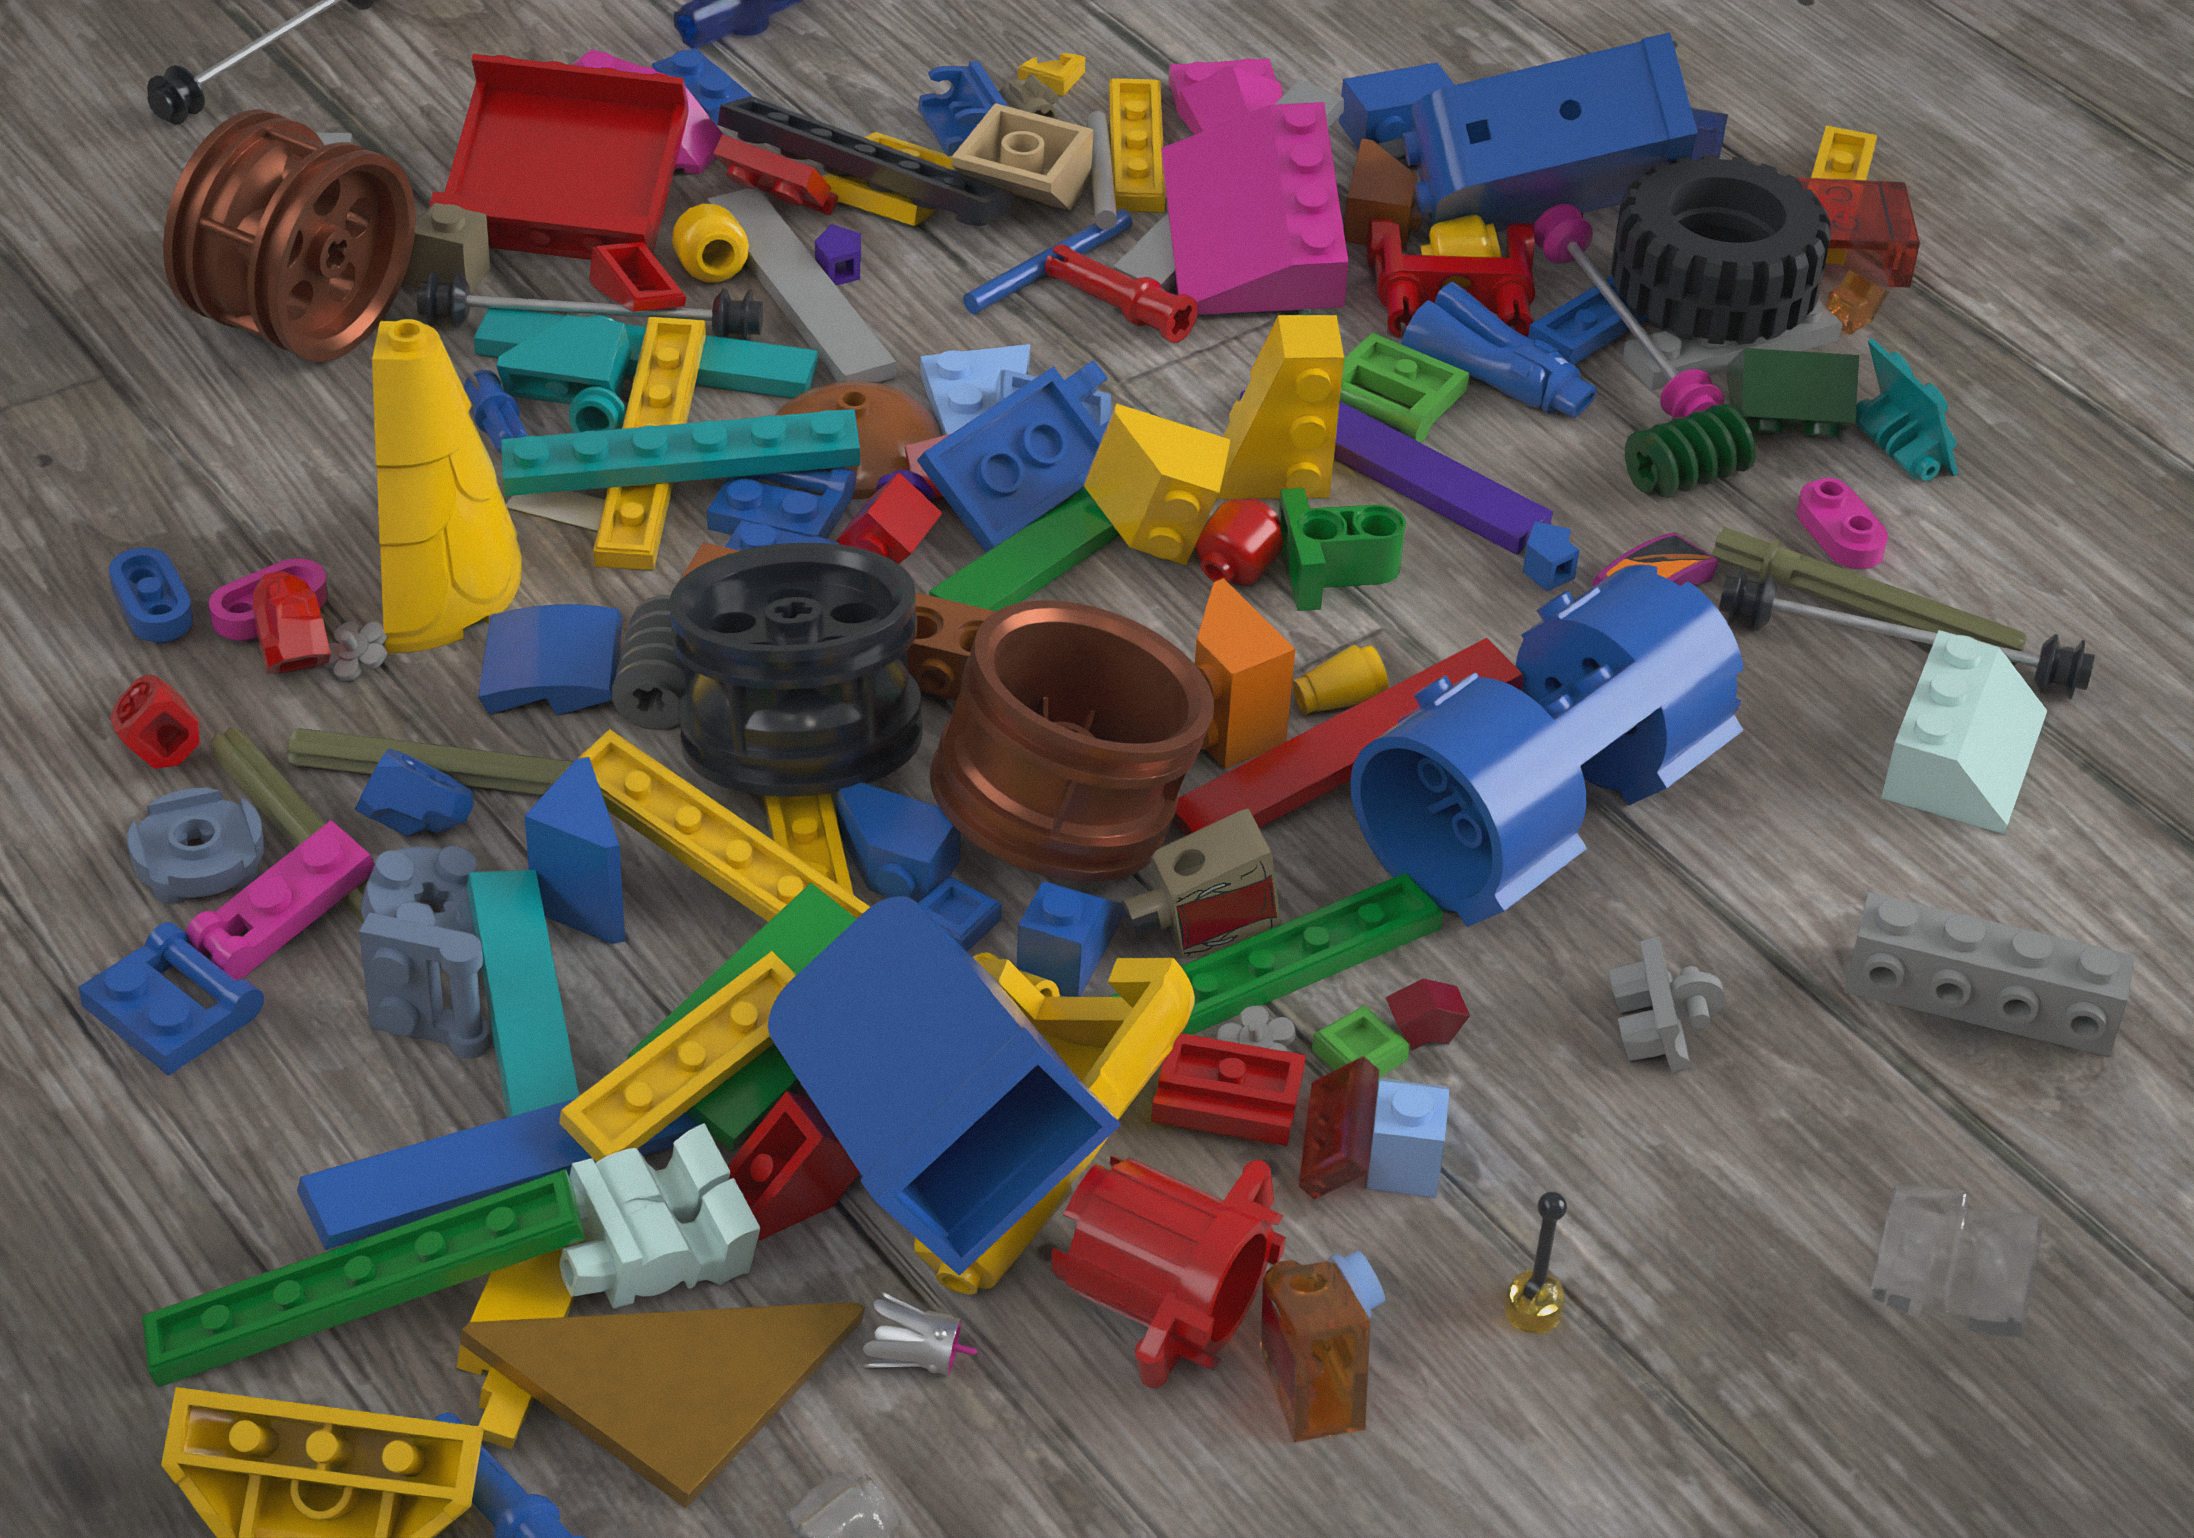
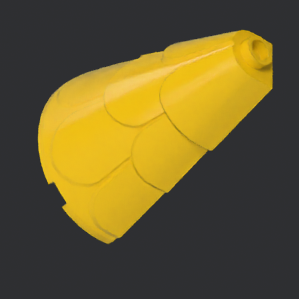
M403 319L396 322L380 321L372 356L383 631L387 636L385 640L387 653H407L433 649L464 639L463 629L481 619L489 624L490 615L503 612L514 599L522 578V559L517 542V532L497 484L493 464L469 415L472 404L438 332L431 326L413 319Z
M1117 958L1108 983L1121 997H1045L1008 959H975L999 983L1077 1078L1108 1107L1117 1120L1123 1115L1171 1052L1175 1040L1187 1025L1194 1007L1193 987L1184 970L1174 958ZM1107 1138L962 1274L958 1275L916 1237L914 1252L937 1272V1281L954 1292L973 1295L977 1292L978 1288H993L1069 1198L1072 1192L1071 1183L1091 1163Z

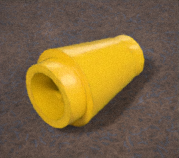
M1353 644L1303 674L1302 677L1292 680V691L1296 703L1304 715L1315 711L1321 712L1355 706L1385 691L1389 687L1384 664L1372 645L1359 648Z

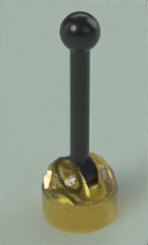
M1547 1192L1538 1200L1537 1209L1542 1217V1224L1534 1268L1516 1275L1509 1285L1506 1294L1504 1311L1508 1321L1517 1329L1527 1333L1540 1334L1549 1332L1560 1323L1565 1298L1561 1282L1557 1278L1547 1275L1557 1220H1560L1567 1211L1565 1198L1557 1192ZM1524 1298H1527L1532 1302L1530 1303V1305H1528L1522 1300Z

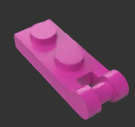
M330 820L217 911L208 910L196 915L186 928V933L189 935V943L203 955L211 954L214 964L235 980H239L248 975L354 890L355 887L369 878L375 863L371 855ZM245 929L249 931L242 937L238 936Z

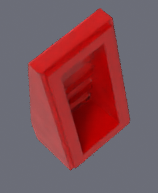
M644 242L592 247L589 280L598 291L632 312L685 306V294Z

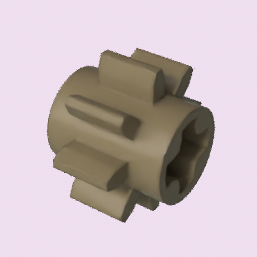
M1032 74L1027 77L1026 81L1020 79L1011 80L999 91L1008 107L1058 119L1057 112L1052 105L1056 103L1059 96Z

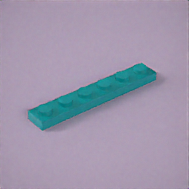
M855 409L825 410L802 414L766 415L755 418L720 421L708 420L696 423L661 426L649 425L638 428L501 439L505 496L861 466Z

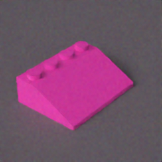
M1324 102L1271 104L1161 148L1177 295L1187 294L1194 298L1198 305V315L1300 310L1307 308H1340L1345 306L1348 256Z

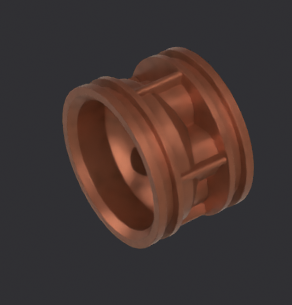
M255 109L236 114L222 122L202 141L189 159L176 184L167 212L163 237L164 267L170 288L184 307L198 315L210 318L222 325L241 328L265 338L270 344L280 349L292 352L310 361L326 362L338 359L351 352L376 329L390 309L402 285L411 258L415 235L416 216L412 188L403 169L389 157L369 151L353 143L337 142L324 146L319 136L308 126L268 110Z

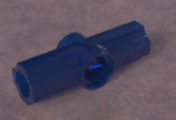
M693 0L682 5L681 9L674 11V27L679 32L683 44L691 49H699L731 33L744 36L762 33L770 24V15L803 0Z

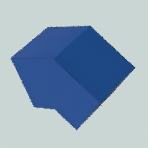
M1535 521L1527 542L1523 573L1548 592L1575 579L1580 550L1569 542L1571 529Z

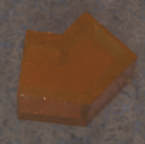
M1849 270L1841 285L1829 292L1827 308L1842 322L1841 329L1851 335L1873 321L1889 291Z

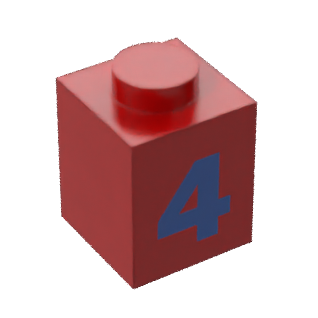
M898 472L867 500L837 538L836 542L840 545L865 549L880 554L900 564L912 554L941 516L942 512Z

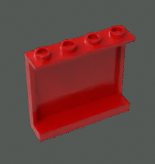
M473 54L471 61L476 83L445 192L433 191L429 207L434 203L451 204L465 210L486 214L489 248L591 260L592 247L642 241L653 254L689 115L684 78L671 77L662 73L645 74L619 71L610 67L593 68L568 65L558 61L542 62L516 59L506 55Z

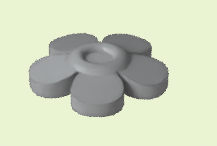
M353 621L340 625L334 632V637L338 643L329 644L330 660L329 663H325L323 666L334 668V674L341 681L356 679L362 672V665L367 669L379 667L387 656V651L382 646L387 638L383 631V625L376 621L369 622L362 629Z
M1261 1006L1245 1008L1240 1015L1241 1026L1236 1023H1226L1219 1028L1217 1033V1040L1286 1052L1288 1050L1285 1046L1292 1043L1296 1037L1295 1027L1291 1020L1279 1017L1269 1023L1268 1011Z

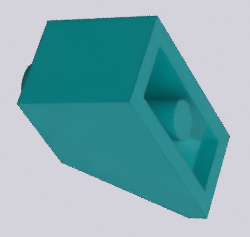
M567 315L498 357L496 367L504 392L512 397L571 404L580 391L590 387H601L614 391L620 398L632 352L624 322H617L603 315H591L589 317Z

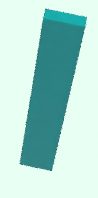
M488 308L474 336L475 354L499 357L565 316L527 310ZM625 324L632 352L626 375L635 376L646 327ZM706 335L695 385L795 398L811 387L818 368V350Z
M536 870L469 872L467 893L474 933L482 945L483 963L481 972L507 1118L579 1097V1091Z

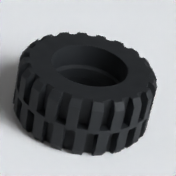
M1702 155L1700 159L1691 160L1688 156L1676 158L1668 166L1660 163L1652 167L1648 172L1638 177L1628 187L1627 193L1623 195L1611 261V275L1614 278L1615 287L1622 299L1626 300L1630 309L1639 317L1646 315L1651 325L1663 331L1669 328L1676 331L1678 337L1693 340V337L1708 339L1710 344L1723 345L1725 341H1737L1738 345L1751 344L1759 337L1770 340L1779 337L1786 329L1792 330L1814 310L1818 302L1832 234L1830 231L1831 223L1826 210L1812 190H1803L1804 188L1800 180L1790 174L1787 176L1778 174L1775 167L1764 163L1761 166L1750 164L1748 159L1733 157L1732 160L1718 159V155Z

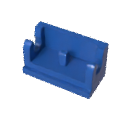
M969 61V66H940L930 70L928 75L931 80L936 82L948 80L951 82V87L944 94L929 93L920 95L918 110L945 154L953 156L995 103L1004 106L1008 105L980 62Z

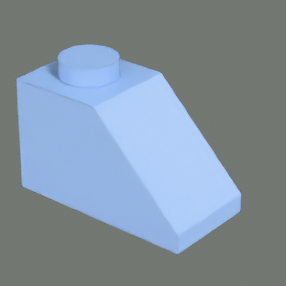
M1378 1078L1366 1189L1436 1198L1446 1134L1449 1088L1447 1086Z

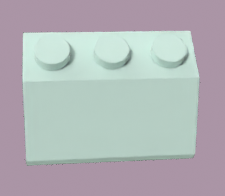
M1938 630L1894 743L1882 799L2005 835L2039 738L2047 709L1999 647L1977 641L1969 636L1955 635Z

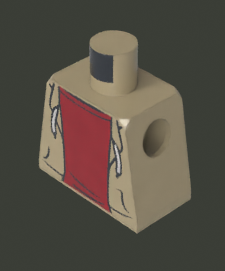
M1248 808L1157 849L1151 857L1156 889L1122 900L1125 918L1134 938L1167 928L1179 954L1186 958L1214 953L1281 925L1272 852Z

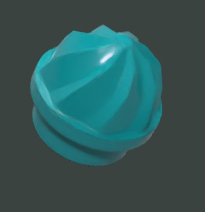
M601 387L586 388L580 391L570 404L569 420L574 433L622 429L626 409L614 391Z

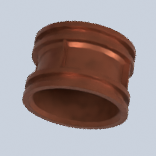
M1057 600L1027 601L1006 606L987 617L976 633L971 653L963 671L962 687L955 708L943 728L939 746L936 749L930 767L932 793L941 811L957 830L983 850L1009 864L1036 874L1069 881L1101 882L1130 876L1147 867L1152 862V855L1163 845L1167 830L1177 809L1178 792L1185 774L1195 763L1203 744V738L1213 718L1214 699L1211 689L1198 667L1179 648L1153 630L1127 617L1085 604Z

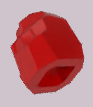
M280 571L264 574L254 589L252 606L255 628L267 674H283L329 663L331 653L315 593L304 580L287 572Z
M144 675L136 679L114 705L110 720L115 733L129 749L154 769L179 766L200 744L199 718L191 711L184 698L172 686L156 675Z

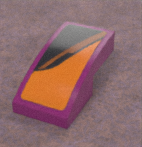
M1673 532L1648 540L1624 553L1595 576L1592 586H1596L1617 570L1632 565L1656 566L1657 575L1665 577L1679 586H1682L1687 581L1693 585L1710 582L1720 560Z

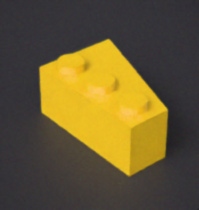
M1337 315L1277 316L1250 371L1251 380L1241 400L1235 401L1229 413L1230 422L1223 437L1231 441L1220 493L1217 499L1280 498V489L1304 488L1307 498H1330L1344 365V353Z

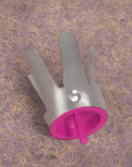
M883 1292L880 1295L882 1300L874 1301V1310L877 1314L906 1328L888 1325L878 1327L874 1332L877 1340L867 1342L863 1347V1351L868 1356L886 1359L871 1360L866 1362L863 1368L923 1367L931 1373H941L949 1376L956 1352L969 1355L977 1354L975 1348L958 1345L961 1319L934 1311H927L925 1313Z

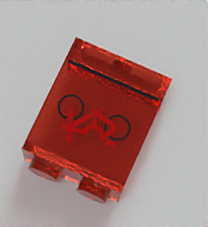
M1795 177L1801 181L1803 190H1812L1828 214L1831 223L1830 231L1832 233L1829 249L1881 251L1889 287H1911L1920 241L1905 182Z

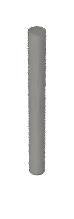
M1095 111L1087 117V128L1093 129L1091 176L1095 221L1099 228L1107 230L1113 228L1117 223L1108 121L1104 113Z

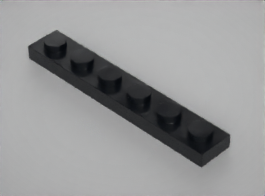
M749 96L720 105L718 125L738 132L737 137L742 141L754 144L767 143L780 148V154L787 158L796 160L810 159L823 164L824 171L838 176L853 175L866 180L867 186L873 190L904 194L911 197L912 204L926 209L941 208L956 214V220L972 226H984L988 221L1009 214L1011 211L1013 192L756 97Z

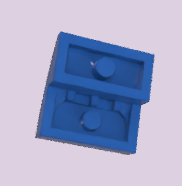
M554 604L514 609L490 615L478 694L488 714L545 698L556 715L612 700V685L617 676L616 671L623 617L620 611L615 608L595 605Z

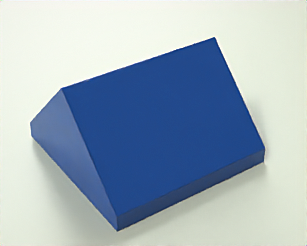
M590 758L576 759L524 816L529 870H536L546 918L611 944L625 942L620 845Z

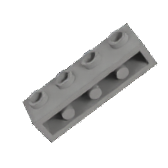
M1868 892L1844 993L2110 1057L2128 1002L2135 955Z

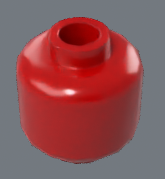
M1245 498L1244 500L1228 499L1222 503L1205 523L1195 545L1204 574L1214 582L1223 578L1229 584L1232 582L1241 586H1251L1257 582L1283 548L1284 539L1280 529L1281 522L1277 514L1267 504L1254 498Z

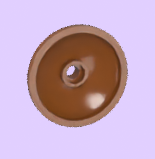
M841 381L820 385L797 395L774 415L855 409L861 466L842 467L856 472V484L852 499L871 498L876 493L878 480L882 476L893 474V472L898 470L909 471L904 450L905 446L941 436L936 419L919 401L896 388L873 382ZM828 468L824 470L832 471L834 468ZM808 490L816 494L824 495V493Z

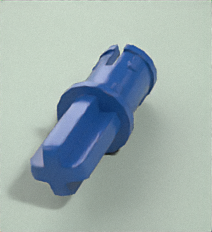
M479 370L473 374L480 386L476 388L474 382L468 377L465 381L464 389L474 407L475 423L481 431L489 435L496 450L502 454L501 439L525 437L527 432L519 419V405L514 397L504 392L498 376L491 370Z

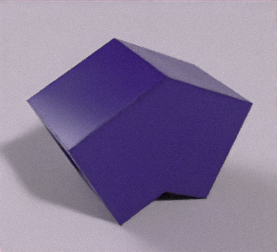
M831 224L815 240V260L836 286L860 280L861 233Z

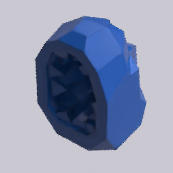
M388 748L371 775L355 810L406 836L420 830L440 833L448 831L457 824L466 822L474 807V793L451 776L417 758Z

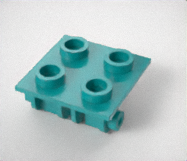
M1871 338L1868 340V345L1881 394L1873 400L1866 398L1857 404L1856 425L1874 442L1876 441V444L1882 450H1886L1887 455L1894 459L1913 479L1931 480L1938 474L1941 465L1951 475L1955 476L1958 474L1953 449L1956 448L1957 443L1952 432L1947 427L1944 413L1948 411V405L1945 398L1932 383L1923 385L1914 377L1909 364L1898 352L1893 351L1889 354Z

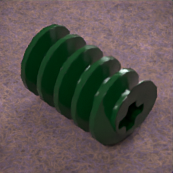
M1715 404L1707 410L1694 411L1687 417H1677L1668 423L1656 424L1648 430L1635 431L1628 436L1625 444V461L1633 485L1644 493H1650L1654 489L1664 498L1674 496L1678 489L1686 492L1690 491L1697 485V482L1703 485L1710 484L1716 479V476L1728 478L1735 473V469L1742 472L1748 471L1754 466L1756 459L1755 443L1744 414L1733 404Z

